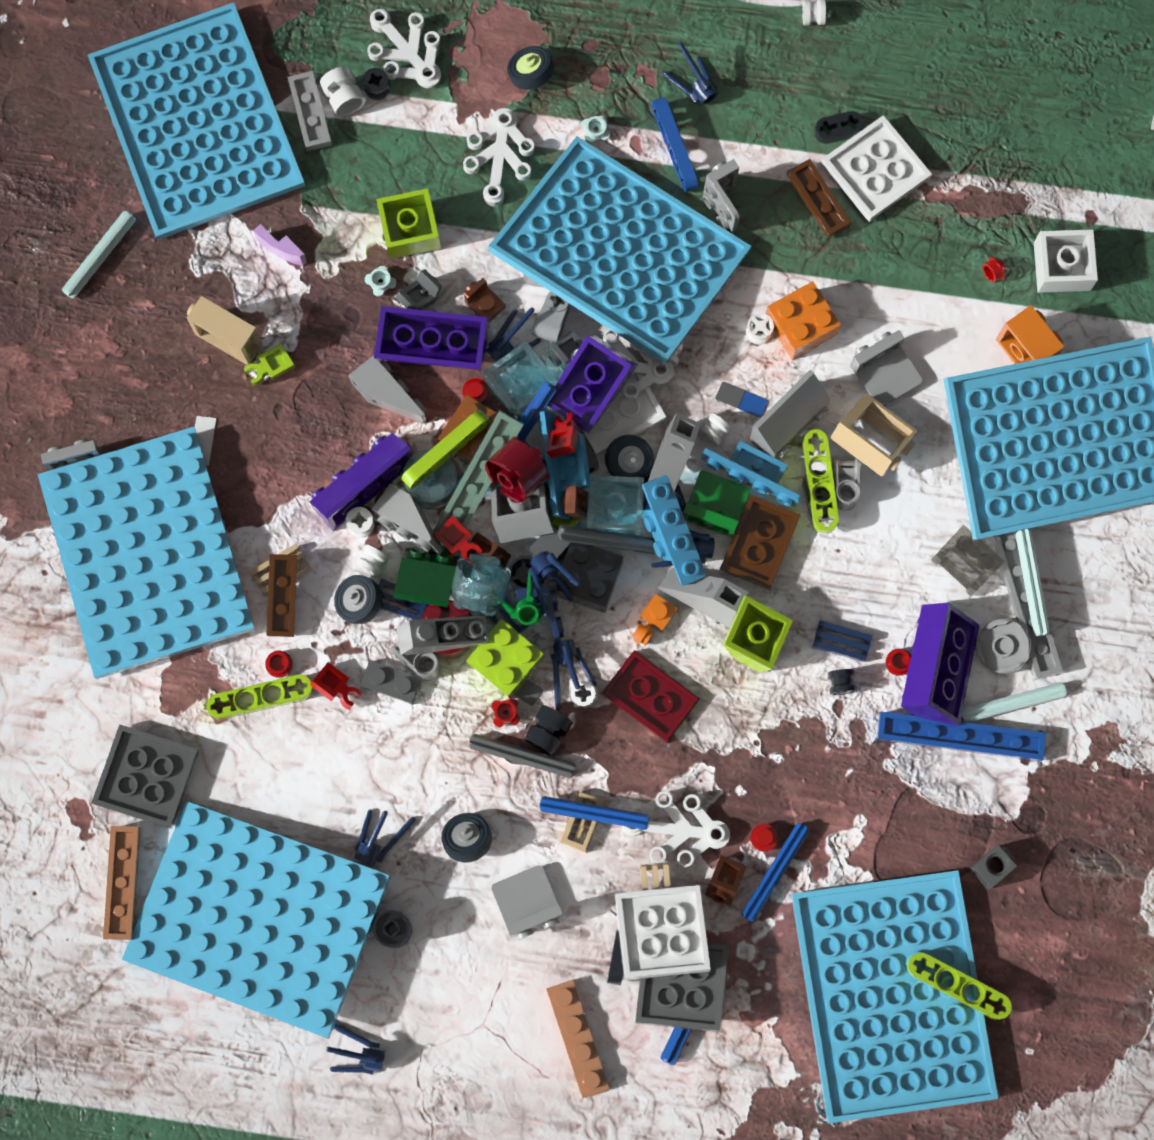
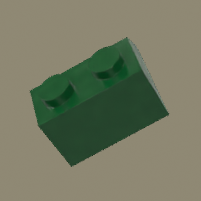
M418 546L406 547L401 559L393 598L448 607L456 588L460 556H454L448 551H442L439 554L427 552Z

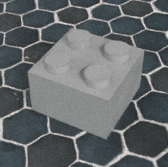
M498 481L494 484L491 482L492 522L500 543L554 533L553 516L549 506L551 495L547 482H544L528 499L521 503L506 497L500 491L503 486Z

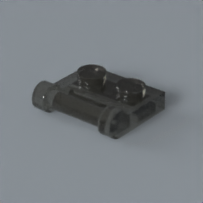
M965 525L931 559L936 566L939 564L967 589L965 592L970 597L1004 563V560L981 539L974 540L971 530ZM951 550L979 575L975 581L947 557Z

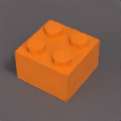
M814 281L770 304L766 310V314L773 320V331L792 360L835 337L841 326Z
M1032 305L1007 321L996 338L998 344L1014 364L1059 355L1064 348L1060 335L1048 327L1044 315L1039 310H1035Z

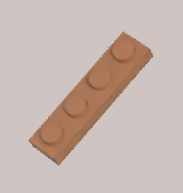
M111 826L103 930V939L132 940L135 922L140 827Z
M570 980L546 988L582 1099L609 1090L574 981Z

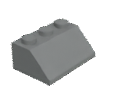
M811 370L754 424L749 440L762 452L774 458L779 456L782 459L792 449L790 444L796 438L799 440L804 438L806 433L811 430L809 425L815 419L818 422L821 421L829 412L827 407L831 399Z

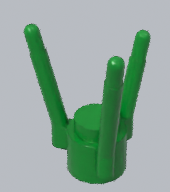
M529 572L527 597L517 603L516 609L506 601L502 603L503 607L510 613L511 618H517L524 625L539 624L543 616L542 609L540 608L538 611V605L534 601V580Z

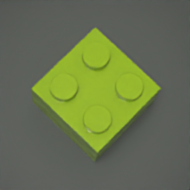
M428 188L376 199L389 259L441 249Z
M501 619L488 634L489 643L479 645L466 662L508 698H512L546 657Z

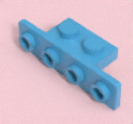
M544 410L540 412L539 430L543 435L544 446L542 454L546 461L547 470L550 473V478L546 481L551 495L549 506L554 517L567 520L570 519V516L565 514L562 505L563 496L566 494V486H578L581 489L591 487L584 434L578 433L574 453L550 458L546 452L549 431L556 430L554 425L556 415Z
M739 441L730 460L704 448L701 459L704 460V464L713 470L721 469L727 472L731 479L737 482L745 481L753 485L752 488L755 491L764 495L769 493L777 497L776 500L785 506H798L801 496L779 485L788 466L786 463L742 441Z
M662 475L642 484L650 506L643 510L645 515L643 521L648 532H651L655 540L653 547L657 556L662 558V561L672 562L681 585L685 586L705 577L706 572L669 477Z

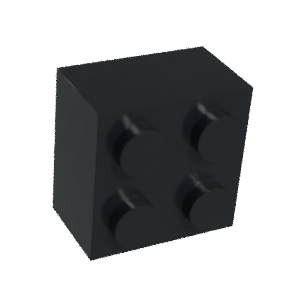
M571 542L563 566L580 582V585L575 586L561 572L559 577L574 597L573 602L606 613L623 566L624 556L593 545ZM556 583L554 588L556 596L568 600Z

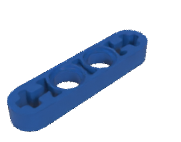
M661 97L652 100L651 105L655 119L684 192L697 189L698 182L666 98Z

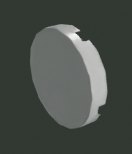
M1008 619L995 620L985 625L976 641L977 656L981 663L990 671L999 674L1014 673L1023 668L1030 658L1032 652L1031 638L1026 629L1017 622Z

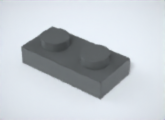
M369 660L360 686L412 705L422 679Z

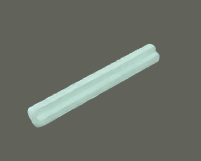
M127 211L121 213L64 285L62 291L68 297L76 298L135 223L136 218Z
M1024 529L1016 533L1033 633L1035 636H1044L1050 632L1034 542L1031 530Z
M1060 682L963 708L961 720L962 722L971 723L1060 699L1067 695V690L1064 683Z

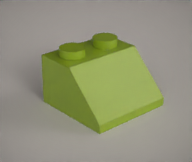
M744 596L723 646L736 661L759 673L772 670L793 620L748 596Z

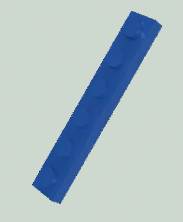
M880 711L876 740L1043 761L1046 733L960 722V726H953L913 715Z

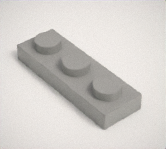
M313 71L289 76L288 81L306 150L311 151L331 146L332 143Z

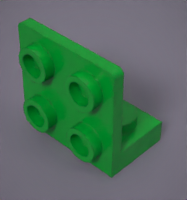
M701 470L689 502H687L683 512L685 521L733 538L750 493V488Z

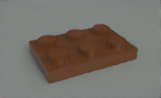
M750 495L720 570L770 590L801 515Z

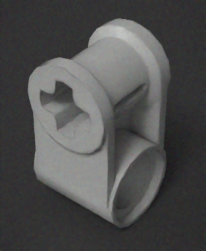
M550 291L535 320L532 335L550 342L554 341L556 343L559 341L570 311L569 303ZM558 301L562 302V304H559L558 307H554V305H556Z
M833 457L832 471L837 508L844 511L851 510L856 505L861 492V461L857 458L855 460H838L837 457ZM849 491L853 495V499L847 500L842 498L840 492Z
M399 643L389 649L400 662L408 666L422 680H434L440 673V664L433 653L400 655ZM424 661L434 662L432 670L428 672L420 670V665Z

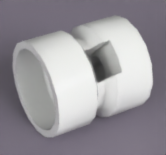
M349 67L335 68L321 78L320 85L326 96L330 98V104L337 116L353 114L364 106L366 99L360 87L356 85V79Z

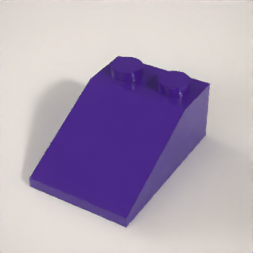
M587 335L556 383L557 392L548 404V407L566 419L568 418V413L571 412L577 420L576 426L590 433L623 389L638 364L596 335Z

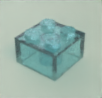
M527 341L483 371L484 381L510 416L517 420L521 418L545 381L554 386L558 382Z
M590 475L591 487H589L587 528L641 536L643 512L642 484H644V478Z

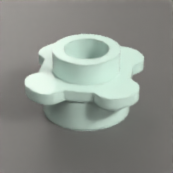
M593 116L583 120L582 127L586 131L585 140L588 143H593L599 139L604 141L609 139L610 132L607 130V119L604 116Z
M380 266L373 270L371 274L366 275L365 283L373 288L375 296L380 297L383 296L386 290L396 286V279L390 276L387 267Z

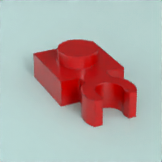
M570 412L564 422L559 416H556L554 419L556 430L549 431L546 452L550 458L574 453L576 450L578 431L575 427L577 420Z
M454 515L433 534L452 554L459 549L462 552L463 560L468 564L472 563L471 557L467 554L468 550L475 549L479 554L482 553V548L478 543L468 540L472 536V532Z
M329 662L326 663L310 684V686L331 702L337 696L340 699L341 705L348 710L354 705L348 699V695H352L357 700L362 695V692L357 687L347 686L346 683L350 678Z

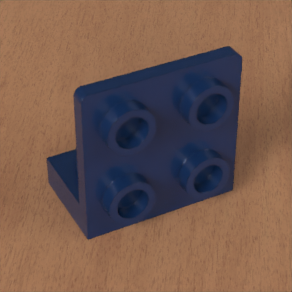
M548 583L541 584L549 613L548 619L553 642L556 644L560 642V638L564 637V629L561 616L555 617L554 613L558 611L555 590L550 591ZM534 586L533 597L534 601L538 605L539 611L541 606L538 599L536 588ZM527 587L515 590L517 603L527 597Z

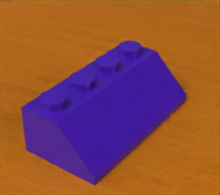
M381 306L374 359L481 370L487 352L490 329L488 318Z
M391 433L389 436L384 435L374 443V448L367 454L365 452L361 453L353 461V466L347 471H339L333 477V482L326 488L321 487L313 493L312 500L309 502L314 511L332 531H335L346 521V516L350 510L366 505L415 464L411 448L394 433Z
M949 602L925 604L921 607L901 706L917 717L960 726L980 625Z

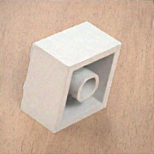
M1093 230L1040 231L1034 241L1038 292L1091 291L1098 280Z

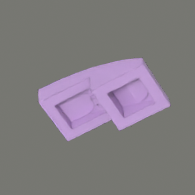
M261 224L253 230L256 240L277 257L301 266L307 263L304 253L287 236L278 242Z

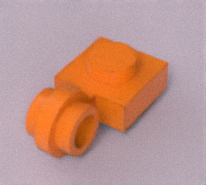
M655 593L640 614V618L646 621L647 624L645 626L641 623L632 635L636 639L635 642L646 646L655 633L651 630L652 627L663 632L678 608Z

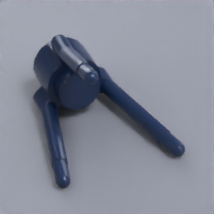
M679 42V48L698 78L692 85L694 90L692 92L667 71L663 72V76L688 95L694 104L699 101L702 105H705L718 95L717 87L713 83L700 56L697 57L701 73L684 44Z
M533 307L503 337L518 312L517 309H513L495 338L488 344L489 348L486 351L498 364L501 365L504 361L510 364L516 357L541 342L537 338L515 352H511L514 347L509 340L535 311Z
M689 530L691 536L694 537L692 539L701 562L705 564L706 558L712 559L715 539L710 537L709 534ZM671 561L651 564L652 568L673 566Z
M544 551L537 554L531 560L532 567L528 571L533 577L543 615L548 617L547 604L539 577L545 581L553 578L570 602L574 601V597L558 576V570L575 586H579L580 582L556 559L552 552Z
M572 639L554 644V654L550 655L553 663L556 710L561 709L559 663L562 667L568 666L575 689H580L574 667L577 660L588 680L595 686L597 684L582 657L580 647H575L574 640Z
M369 809L359 841L354 848L357 850L354 858L371 867H374L376 861L382 863L385 855L416 821L415 817H411L387 845L379 851L381 845L375 843L385 822L388 811H383L370 839H367L366 836L373 811Z
M335 1023L334 1029L369 1047V1049L363 1047L362 1053L327 1047L326 1051L329 1053L359 1059V1064L364 1065L332 1066L330 1071L367 1073L373 1075L374 1071L381 1073L386 1050L380 1048V1043L372 1042Z

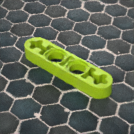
M481 409L475 411L403 474L401 479L410 489L416 488L489 424L490 419Z
M813 429L806 433L803 440L814 528L818 532L829 534L835 530L839 522L827 435L823 431ZM812 437H816L817 441H822L818 447L819 455L814 456V445L808 443L811 442ZM815 462L823 463L826 466V473L823 475L814 474L811 469L812 464ZM818 488H825L829 491L830 498L827 501H819L815 497V491ZM831 505L832 508H827L826 512L827 518L833 521L830 522L829 527H825L824 523H819V520L823 517L822 508Z
M305 675L289 676L214 694L208 699L206 709L213 718L224 720L304 701L312 695L313 687L310 686L311 680ZM298 681L308 685V688L304 689V694L300 695L298 691L289 692L290 698H287V692L283 684L288 683L287 687L289 689L295 688ZM278 687L281 690V696L277 701H269L266 698V692L269 688ZM245 693H250L254 696V703L248 708L241 707L239 704L240 697ZM234 696L233 702L237 708L236 711H233L232 706L224 707L223 713L220 714L217 710H213V707L217 705V700L227 704L231 703L229 697Z
M917 953L909 958L907 970L917 980L992 1019H1004L1011 1013V1001L1006 995L928 954ZM923 958L926 967L934 969L935 964L939 966L933 974L932 981L928 979L931 975L929 972L921 971L919 974L916 972L917 967L913 965L914 961H920ZM943 971L950 972L954 977V982L949 988H945L939 983L938 978ZM970 984L975 985L979 989L980 994L975 1001H969L964 995L965 988ZM986 991L990 993L987 999L994 1002L999 999L1002 1000L1003 1012L993 1013L994 1007L988 1003H984L983 1008L979 1006L985 999Z

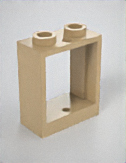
M202 296L197 302H193L187 311V320L196 336L246 365L251 364L263 345L256 327Z
M866 393L839 422L830 439L882 477L888 469L892 471L896 469L903 459L900 456L901 454L907 456L916 444L912 440L918 431ZM861 419L898 445L890 455L853 429Z

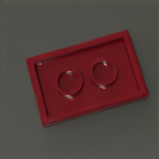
M633 650L601 693V695L666 743L670 741L700 700L698 696L635 650Z

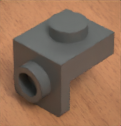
M424 269L419 273L416 281L398 292L396 299L406 309L424 310L436 302L442 285Z
M574 330L556 343L552 341L548 346L549 354L547 355L549 360L555 367L560 366L563 371H565L570 363L573 351L579 349L583 342Z

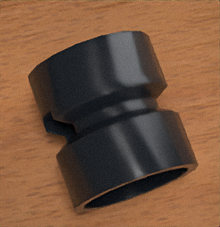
M531 556L518 557L510 564L508 569L509 585L515 594V590L527 587L528 570L532 567L531 560L533 557ZM539 577L540 583L544 584V579Z
M542 705L535 717L536 725H530L523 739L538 750L554 757L561 745L559 738L567 735L573 722L560 712Z
M386 910L375 919L373 934L381 945L391 949L400 948L410 940L412 924L401 912Z

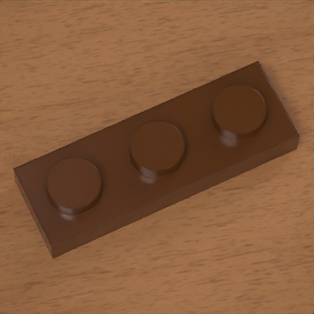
M811 159L788 170V178L827 239L850 227L851 221Z
M269 554L266 636L294 637L297 555Z

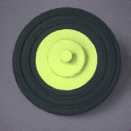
M529 46L519 50L511 57L507 66L511 82L516 87L524 90L540 87L550 79L554 71V62L550 53L540 46Z

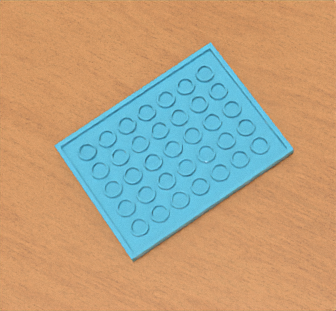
M234 2L88 54L157 240L305 187L304 180Z
M578 136L575 137L488 247L490 253L665 365L751 249V245Z
M1151 336L943 378L971 533L974 540L1154 502V348Z
M195 427L38 474L95 679L255 630Z
M186 801L133 930L132 940H129L122 960L330 1039L392 876Z
M958 870L791 894L827 1123L998 1099L984 1014L917 980L907 970V962L912 955L925 953L978 981ZM923 958L920 961H914L913 965L917 967L916 972L918 974L921 971L929 972L931 975L928 979L932 981L933 974L939 966L935 964L934 969H930L924 965L925 960ZM943 971L939 975L938 979L941 986L945 988L952 986L954 977L950 972ZM972 984L968 985L964 990L966 999L969 1001L978 999L980 994L978 987Z

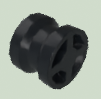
M372 68L365 72L362 81L368 98L378 101L387 97L390 92V85L386 72L380 68Z
M839 669L827 673L832 685L829 689L830 695H847L857 692V686L853 683L854 669Z

